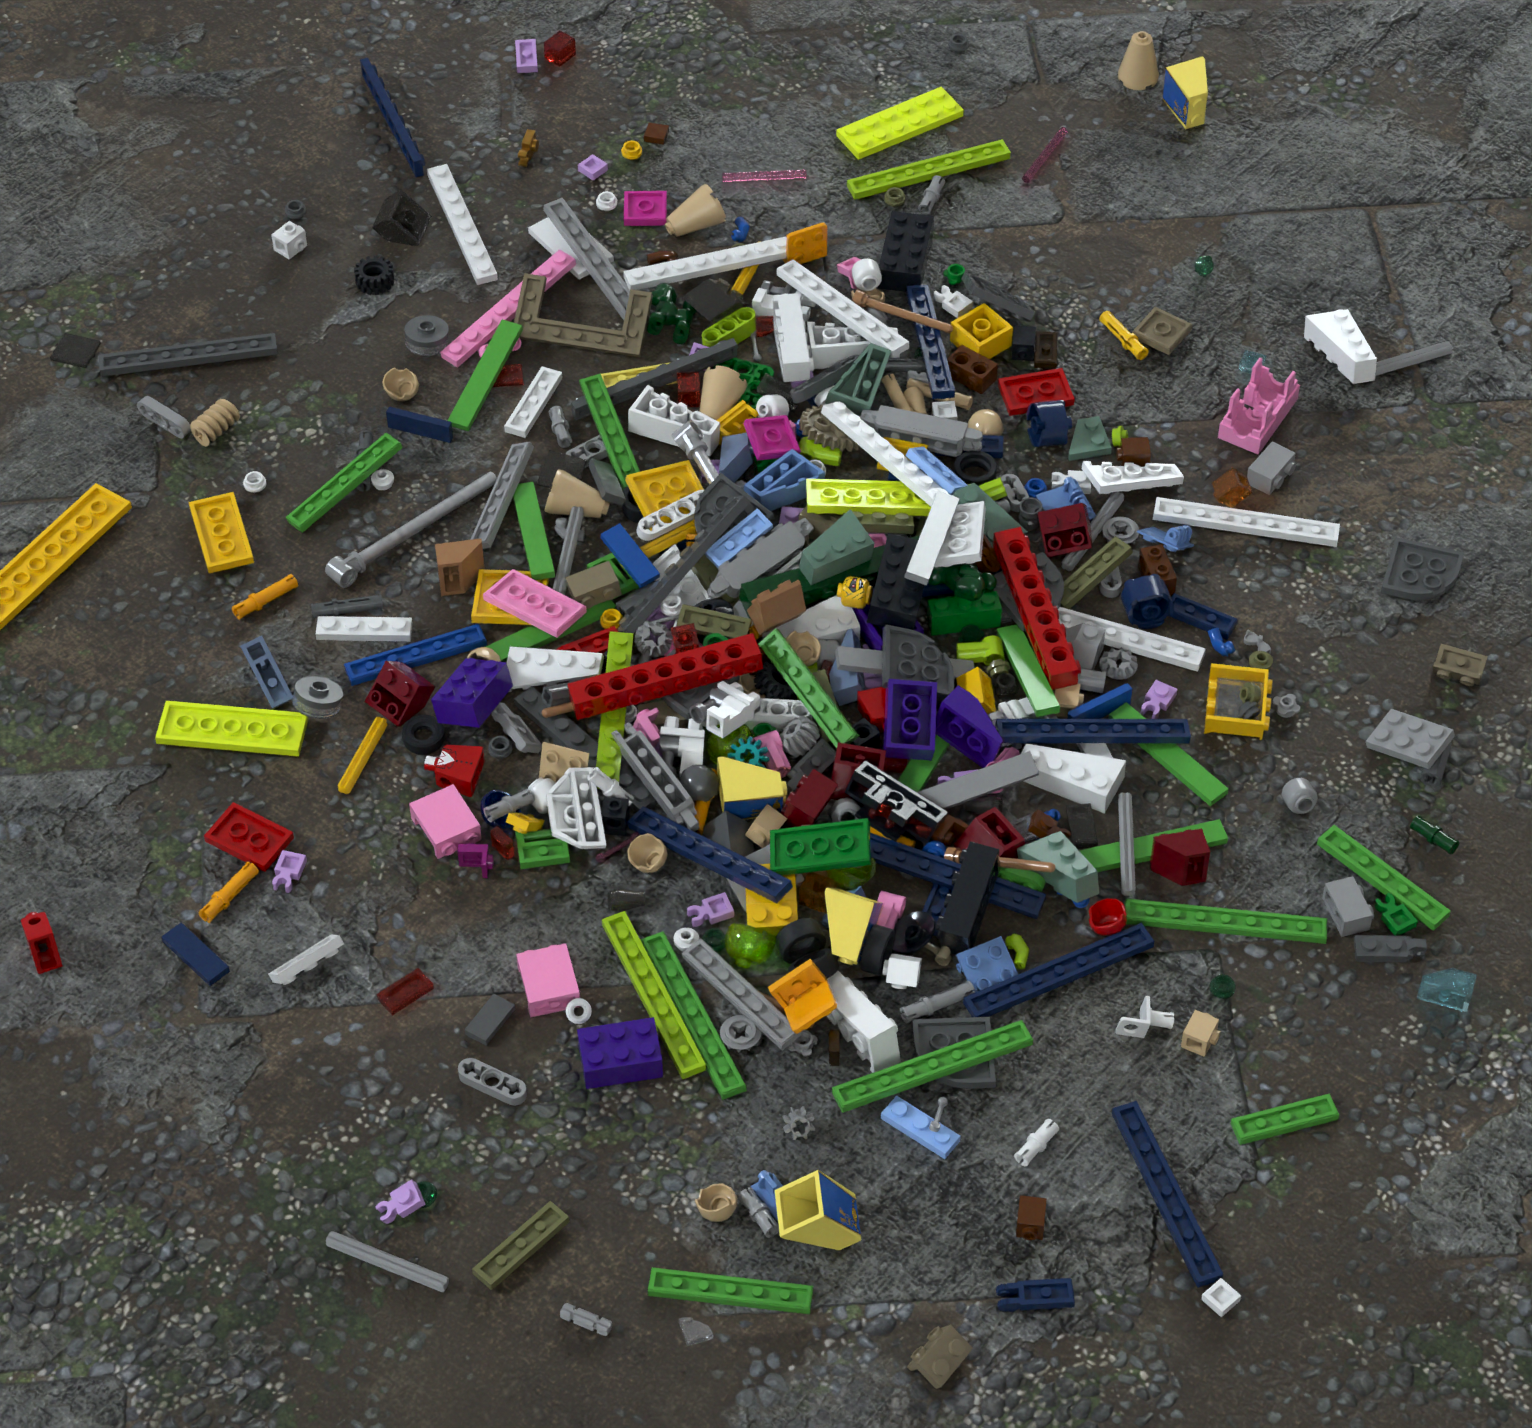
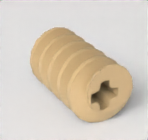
M219 399L209 409L205 410L202 415L198 416L197 420L191 422V432L201 445L207 447L210 445V441L216 440V436L222 435V430H228V425L232 426L235 422L234 420L238 421L240 414L231 402Z

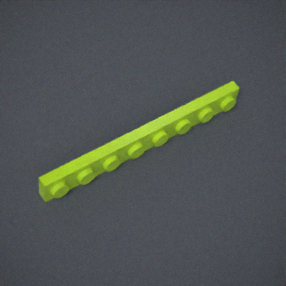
M1003 139L849 179L847 180V188L854 200L886 192L893 187L901 188L932 180L934 176L943 177L1010 159L1011 152Z
M610 631L606 673L631 666L633 633ZM627 707L601 713L596 767L609 778L616 779L618 782L620 780L622 754L611 733L617 730L624 739Z
M623 911L602 919V926L650 1018L654 1017L656 1030L681 1078L685 1079L706 1071V1064L626 912Z

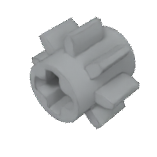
M802 1106L800 1110L790 1107L791 1112L789 1115H783L784 1122L788 1123L783 1127L785 1133L792 1131L793 1140H796L797 1136L807 1139L809 1131H815L814 1125L809 1123L815 1119L813 1113L806 1115L805 1106ZM800 1120L802 1125L798 1126L795 1122Z

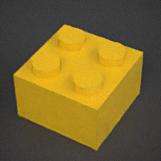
M985 303L951 322L953 331L950 333V342L957 348L964 345L990 359L1012 346L1013 326Z

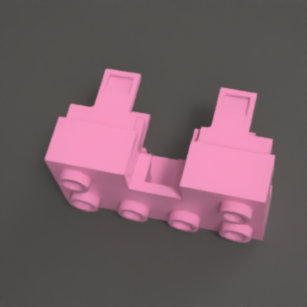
M1259 358L1252 367L1251 380L1245 388L1243 400H1239V388L1231 396L1228 412L1220 423L1218 433L1219 439L1258 455L1297 401L1300 385L1297 384L1298 380L1295 379V371L1291 372L1285 383H1280L1269 372L1270 368L1262 366V358ZM1244 404L1253 407V410H1251L1250 407L1247 410V408L1244 407Z

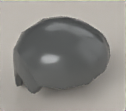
M700 764L691 765L685 769L679 780L693 801L707 802L717 794L719 788L717 774L709 767Z

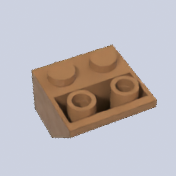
M482 539L435 544L441 596L465 593L477 581L479 569H485Z
M787 580L779 584L778 588L772 592L769 589L757 595V598L751 601L752 605L747 609V612L759 635L800 617L806 611L802 586L799 580L793 583Z

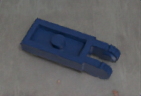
M1071 1278L1024 1280L996 1286L998 1296L1012 1297L1018 1294V1298L998 1301V1310L1002 1312H1014L1018 1309L1072 1308L1075 1306Z

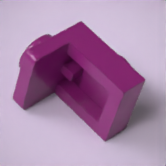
M458 844L459 867H481L483 878H488L489 869H493L494 856L489 854L488 844Z

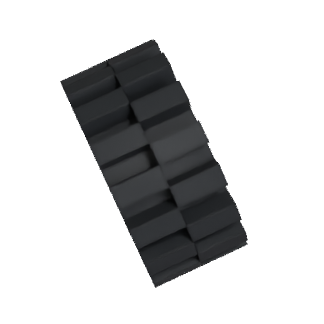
M374 255L373 259L367 256V260L362 258L360 263H356V267H354L357 288L361 289V292L365 293L367 291L368 295L375 292V295H379V291L383 294L386 292V289L390 290L391 285H394L393 265L390 263V260H385L382 256L378 259V256ZM372 274H380L378 276H369Z
M770 659L763 664V669L758 670L754 676V683H757L755 688L760 689L759 694H765V698L791 700L795 695V692Z

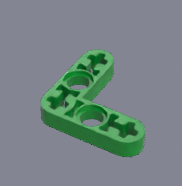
M732 358L712 366L713 369L716 366L722 365L730 369L733 367V370L737 372L740 369L748 370L747 373H739V378L742 381L745 378L747 381L746 391L741 396L739 402L744 400L747 405H750L755 410L758 400L764 395H768L774 382V371L767 365ZM754 389H760L762 392L759 394H754L751 391Z

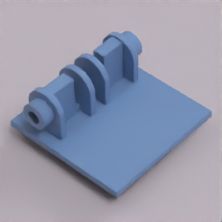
M1071 476L1064 479V486L1036 495V498L1041 501L1044 511L1084 503L1087 505L1089 520L1094 519L1096 516L1078 482Z
M1188 525L1170 528L1167 532L1155 527L1137 530V533L1144 535L1143 539L1152 543L1158 541L1164 544L1163 547L1172 552L1194 546V544L1189 543L1192 529Z
M1002 936L956 954L959 961L956 964L959 973L964 972L967 981L973 984L975 990L972 991H975V993L1018 975Z

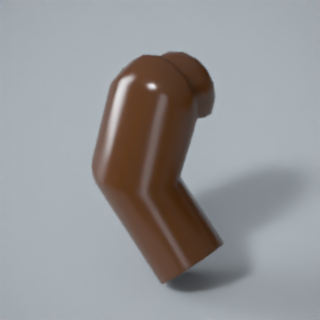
M658 251L647 254V261L651 265L666 260L667 262L678 260V254L675 251Z

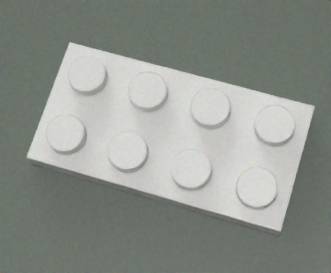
M984 501L957 505L934 567H950L956 564H972L981 561L986 514Z

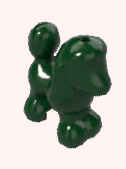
M660 283L654 291H651L653 294L651 304L655 306V312L649 317L647 331L652 335H658L663 325H675L673 341L677 344H683L687 341L690 334V324L698 308L697 301L694 298H686L683 302V308L678 309L675 305L677 300L675 290L667 283Z
M963 563L950 567H934L928 584L934 586L941 583L945 584L954 591L956 597L968 601H976L983 596L985 591H992L996 588L997 579L989 572L980 573L974 565Z

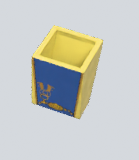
M1202 56L1166 67L1163 90L1164 102L1185 129L1204 124L1208 95L1205 58Z
M718 757L717 776L719 779L718 789L722 813L728 811L743 820L757 818L767 804L779 813L781 812L783 806H785L787 785L786 781H781L780 772L726 757Z
M826 888L825 899L832 954L839 956L838 961L857 965L858 962H861L867 936L871 928L878 923L883 903L838 888Z
M816 1170L775 1190L781 1238L835 1250H842L861 1241L855 1194L820 1170Z

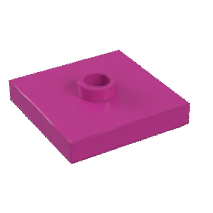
M624 191V226H661L667 223V191Z
M787 415L745 419L743 425L757 461L780 458L791 449L800 454L801 450Z

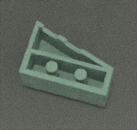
M870 343L854 361L849 370L842 375L837 384L830 389L825 404L840 401L858 416L861 415L862 410H870L892 350Z
M975 483L953 493L952 496L960 498L958 505L980 501L985 502L984 535L988 538L992 547L995 532L1021 527L1024 536L1028 533Z
M850 509L802 551L799 569L810 585L816 584L871 560L875 543Z
M1061 831L1017 848L1018 859L1055 864V871L1051 873L1033 871L1041 875L1046 883L1054 886V891L1076 903L1099 894L1097 870Z

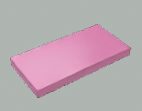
M514 569L483 594L484 601L556 638L586 613L585 605Z

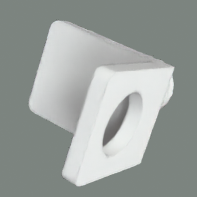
M1145 996L1140 1007V1019L1121 1017L1116 1028V1034L1144 1038L1150 1025L1172 1029L1174 1013L1152 1010L1150 1007V996ZM1133 1024L1138 1026V1028L1128 1030L1124 1026Z

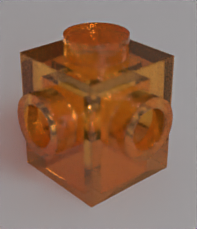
M1233 467L1212 482L1215 499L1220 504L1224 503L1230 508H1233L1252 494L1247 476Z

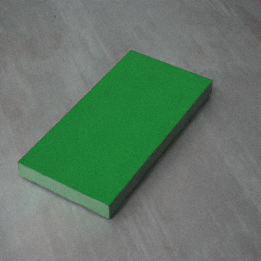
M868 818L770 830V870L781 876L871 865L870 822Z

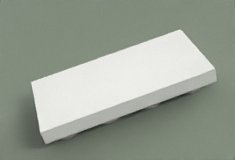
M549 217L528 227L529 234L552 255L560 249L575 258L576 265L570 270L575 277L580 280L589 275V272ZM591 236L610 263L613 262L614 256Z

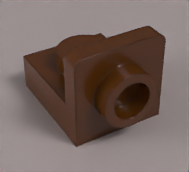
M948 814L934 832L932 841H939L949 847L954 838L959 839L969 825L963 820Z

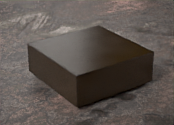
M830 1030L829 1064L830 1066H839V1030Z

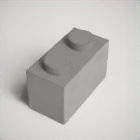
M1272 441L1248 468L1246 484L1270 495L1275 489L1281 487L1287 475L1290 476L1296 467V463H1294L1295 452Z
M1354 877L1325 883L1322 899L1341 937L1370 930L1372 919H1374V911L1372 906L1365 901L1363 888L1361 885H1357Z

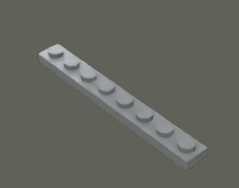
M563 198L545 204L543 211L624 320L630 294L626 283Z

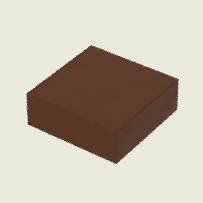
M649 122L644 134V142L664 145L669 133V125Z

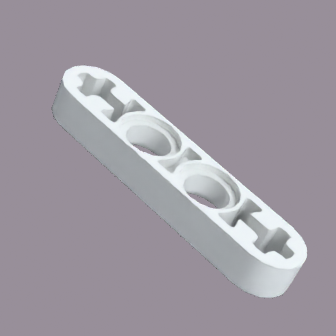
M698 490L642 518L636 530L638 537L642 540L650 541L693 520L695 505L704 490ZM686 507L690 510V513L683 514L678 508ZM667 516L672 522L664 523L660 517Z

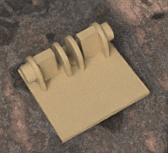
M543 742L539 778H550L556 783L568 768L588 767L589 753Z

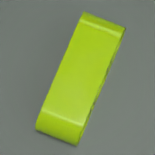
M749 307L740 308L702 332V345L712 347L722 340L734 338L737 344L744 341L756 330L755 311Z

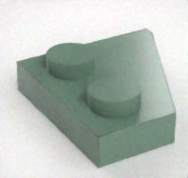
M1100 416L1078 419L1069 450V461L1111 454L1112 447Z

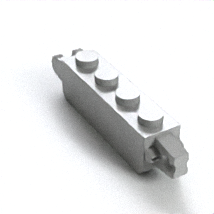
M880 405L878 411L862 410L860 419L872 427L881 437L928 445V451L957 457L962 454L963 450L980 451L982 449V442H980L983 439L982 432L968 428V423L883 405Z
M806 518L795 523L789 521L784 525L782 523L778 524L772 529V534L767 537L761 536L753 543L754 546L749 550L747 548L742 549L735 556L736 559L732 562L727 560L718 567L717 576L710 583L707 590L708 598L718 599L726 593L729 597L737 598L740 594L742 583L767 577L798 555L804 546L805 538L812 532L813 526Z
M630 722L624 725L625 731L630 735L627 739L624 740L617 730L611 733L612 737L620 747L622 756L670 820L680 825L683 823L686 828L694 832L698 830L699 823L694 817L697 811L691 796L640 730L637 732Z

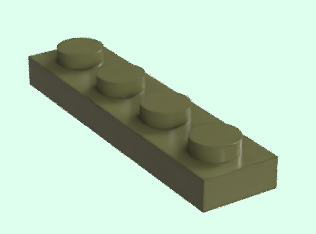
M1116 536L1064 581V593L1060 607L1066 609L1073 607L1133 553L1131 546Z
M549 1201L472 1268L473 1275L492 1291L570 1222L569 1216L553 1202Z

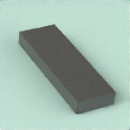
M591 458L588 466L602 500L623 505L626 498L612 465Z

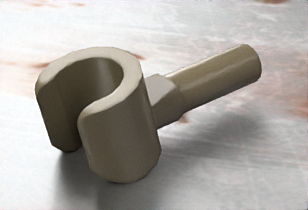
M928 942L924 947L936 954L935 961L941 966H948L952 959L949 947L942 946L939 948Z

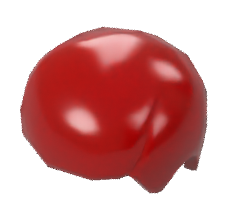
M1106 898L1097 901L1089 908L1090 927L1098 935H1114L1121 932L1127 923L1125 906L1118 899Z

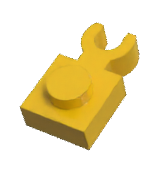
M509 813L506 823L513 825V830L527 834L529 831L542 830L545 820L534 818L533 814Z

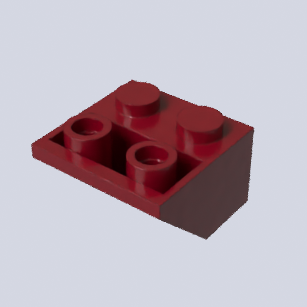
M1079 503L1038 512L1045 554L1048 558L1092 548L1091 525L1087 505Z
M385 661L364 702L396 726L401 727L426 706L435 686L403 662Z
M838 742L831 780L839 785L831 799L852 798L845 793V790L854 771L865 760L883 771L886 750Z
M815 769L811 771L809 776L804 774L797 784L798 788L795 792L792 791L784 803L785 806L780 812L787 818L781 829L813 825L833 797L839 784Z
M994 807L977 816L954 843V847L960 848L961 851L963 849L967 850L971 841L999 849V857L1018 859L1017 848L1025 845V839L1002 813Z
M1202 828L1154 836L1150 860L1151 871L1181 886L1206 882L1210 849Z

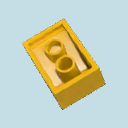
M759 864L770 870V864ZM796 874L783 875V877L791 880L793 888L778 903L745 888L749 938L777 936L789 923L799 920Z

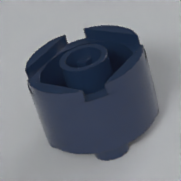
M1064 400L1031 403L1027 410V421L1031 420V428H1027L1032 445L1034 447L1066 445L1068 442V429L1072 428V420L1070 416L1066 415Z
M1151 574L1150 576L1129 579L1124 583L1121 601L1132 625L1136 624L1140 629H1152L1165 623L1164 619L1168 615L1171 617L1174 612V604L1167 586L1160 575Z

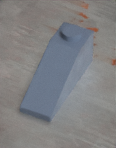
M747 433L722 437L719 473H722L734 483L753 463V454L755 453Z
M848 629L841 646L861 648L860 641L853 629ZM835 659L829 676L830 686L836 701L840 706L857 701V691L866 690L864 673L837 670Z
M259 636L241 645L240 647L272 709L293 700L294 697L263 637Z

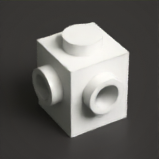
M288 221L271 234L274 251L287 259H291L307 246L305 230L291 221Z
M892 953L889 960H885L883 965V975H887L886 983H892V987L897 989H907V986L917 987L922 958Z

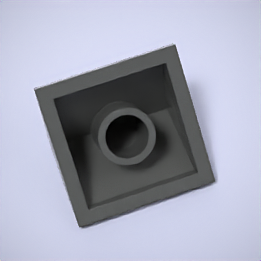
M725 811L704 826L702 836L743 857L754 852L753 841L745 836L751 823Z

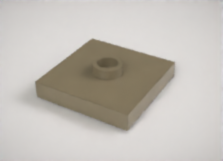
M1154 307L1132 333L1137 335L1138 341L1170 355L1190 333L1193 324Z

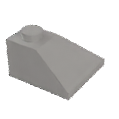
M1085 623L1066 629V640L1072 643L1073 657L1079 661L1081 668L1094 670L1104 648L1106 629Z

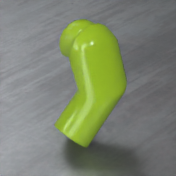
M1012 934L1006 937L1005 945L1008 946V949H1014L1016 952L1013 962L1015 968L1023 970L1026 967L1030 950L1022 936Z

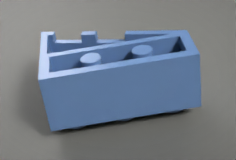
M791 449L744 485V491L769 511H773L806 498V479H825V472Z

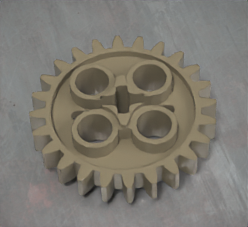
M820 405L819 408L812 406V409L806 408V412H802L799 430L803 431L802 435H808V440H815L814 444L821 443L823 448L830 446L831 450L839 448L842 452L844 448L852 452V448L855 450L860 449V446L821 413L823 405Z

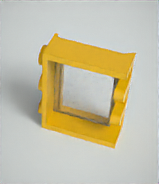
M1211 663L1204 734L1211 732L1260 737V740H1262L1263 732L1269 730L1270 716H1265L1266 712H1270L1271 698H1267V694H1271L1272 680L1268 679L1269 669ZM1246 682H1253L1261 689V698L1258 702V708L1261 712L1253 720L1237 717L1240 713L1238 709L1243 705L1240 699V690Z

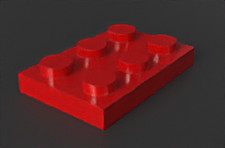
M1063 368L998 379V387L1009 416L1027 413L1029 405L1036 402L1064 400L1065 407L1074 405L1075 399Z
M233 802L206 832L204 839L205 842L244 862L253 863L258 869L266 872L281 854L282 850L294 839V834L292 831Z

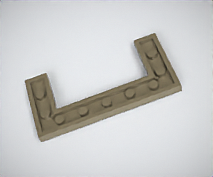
M524 273L514 323L522 325L523 328L519 336L520 339L641 357L653 298L652 292L630 289L622 331L539 318L547 278L546 276Z

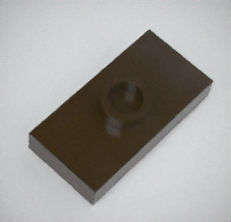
M1036 331L1034 368L1056 369L1058 332Z

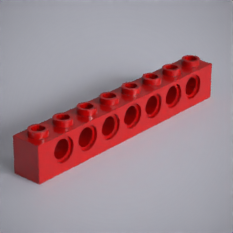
M1021 527L995 532L993 536L994 552L1038 662L1051 689L1055 690L1077 685L1078 674H1081V666L1079 661L1073 657L1072 643L1066 640L1064 624L1059 623L1058 609L1056 605L1053 606L1051 603L1050 589L1044 586V575L1042 570L1038 571L1037 558L1035 553L1030 551L1028 536H1024Z
M751 633L571 682L567 685L576 718L580 720L725 679H731L732 677L762 670L763 665L760 649L754 634Z

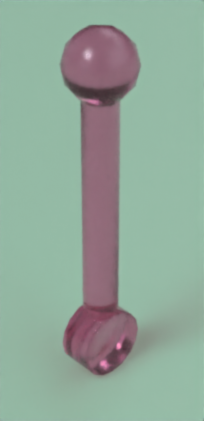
M634 832L629 839L605 853H598L596 860L600 863L604 862L606 857L630 844L636 837L640 836L639 833Z

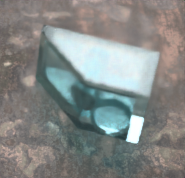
M1454 968L1424 975L1417 999L1467 1012L1477 975Z

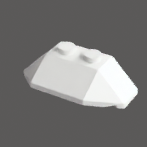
M593 767L568 768L546 794L552 836L580 849L606 848L597 787L587 779Z

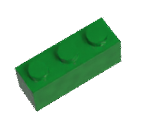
M997 591L984 592L983 596L976 601H968L956 596L928 600L927 621L931 636L1001 627L1002 607Z

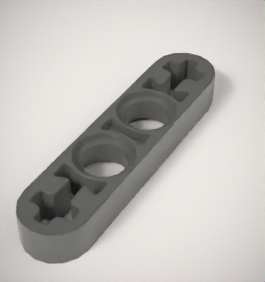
M859 355L847 357L790 391L793 402H803L837 383Z

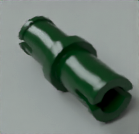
M1420 815L1416 816L1411 822L1410 829L1427 838V842L1431 845L1436 844L1450 855L1457 850L1460 842L1443 832L1440 826L1432 825Z

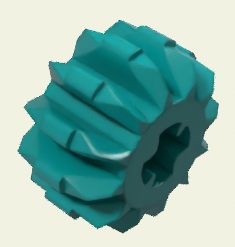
M748 737L747 744L740 738L738 739L741 745L739 748L735 744L731 745V748L736 753H728V758L747 763L743 756H747L748 752H750L754 759H750L748 764L766 768L761 762H769L770 759L767 756H762L768 752L767 747L760 748L762 746L761 740H757L753 745L752 737Z

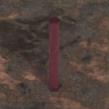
M1065 127L1059 129L1023 175L1022 180L1025 183H1029L1068 133Z
M806 170L722 173V182L807 178Z

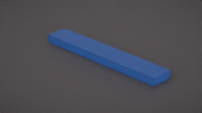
M475 624L345 663L344 668L351 686L376 679L385 661L403 662L408 667L414 668L487 646V640L480 625Z

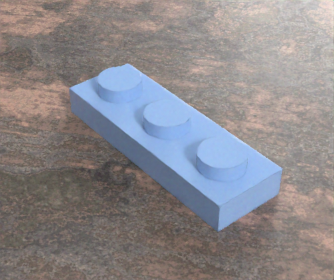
M925 447L908 449L905 456L927 476L931 477L941 488L945 489L948 494L953 495L955 491L968 486Z
M757 508L717 540L707 550L705 556L717 568L727 560L731 562L742 549H748L758 538L769 532L773 528V524Z
M897 1095L881 1112V1119L943 1159H946L960 1142L961 1136L941 1123L938 1132L931 1131L929 1126L934 1119Z

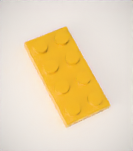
M234 492L189 502V508L208 573L254 563Z

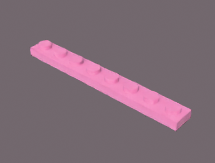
M559 249L531 274L546 276L545 291H547L576 265V260ZM522 282L441 351V357L458 368L493 337L502 319L511 322L516 315Z

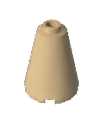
M1144 31L1133 34L1118 70L1119 81L1121 79L1123 85L1129 89L1146 90V86L1152 85L1153 87L1158 82L1159 71L1152 36Z
M707 184L700 186L666 218L667 223H665V227L670 235L674 234L678 237L722 224L726 221V215L718 198L715 199L710 195L713 191Z
M716 366L715 369L711 370V367H708L703 378L699 412L714 420H718L732 409L747 388L745 378L742 381L737 371L724 366Z
M557 470L546 502L545 512L549 514L570 515L571 508L576 506L583 508V517L601 518L602 514L607 515L610 502L602 500L598 490L564 470Z

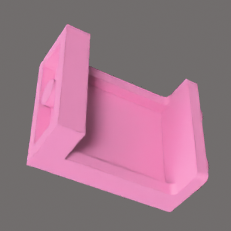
M454 784L409 803L411 819L415 825L420 824L434 846L437 859L453 854L458 850V844L476 843L481 840L480 824Z
M566 943L551 945L537 950H527L516 954L518 971L523 981L530 1017L566 1010L571 1000L580 998Z

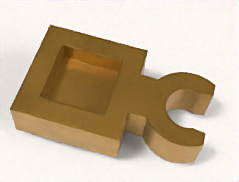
M527 129L522 141V148L518 152V157L520 158L518 166L527 167L534 152L538 151L539 140L536 139L535 130Z

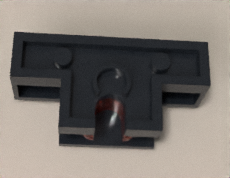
M866 760L854 771L845 790L847 795L864 805L854 816L858 819L868 818L872 828L895 842L908 832L915 839L925 844L929 843L933 839L934 832L945 820L948 813Z

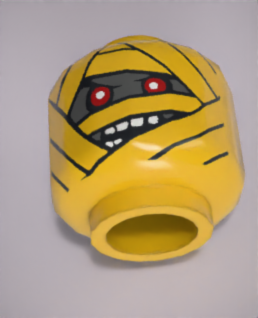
M848 576L844 583H839L837 597H841L843 606L863 609L866 604L869 605L871 602L873 586L869 585L867 579Z

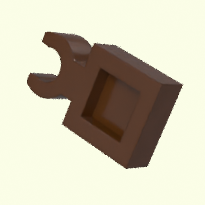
M1038 809L1032 814L1028 831L1040 839L1059 831L1067 838L1071 836L1067 829L1058 828V821L1054 820L1051 816Z

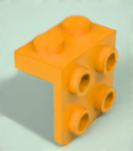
M824 222L791 232L786 236V258L782 259L784 263L795 260L801 265L827 256V225Z
M811 959L768 986L772 996L783 1007L790 1027L795 1034L808 1029L812 1024L829 1015L837 1007L827 978Z

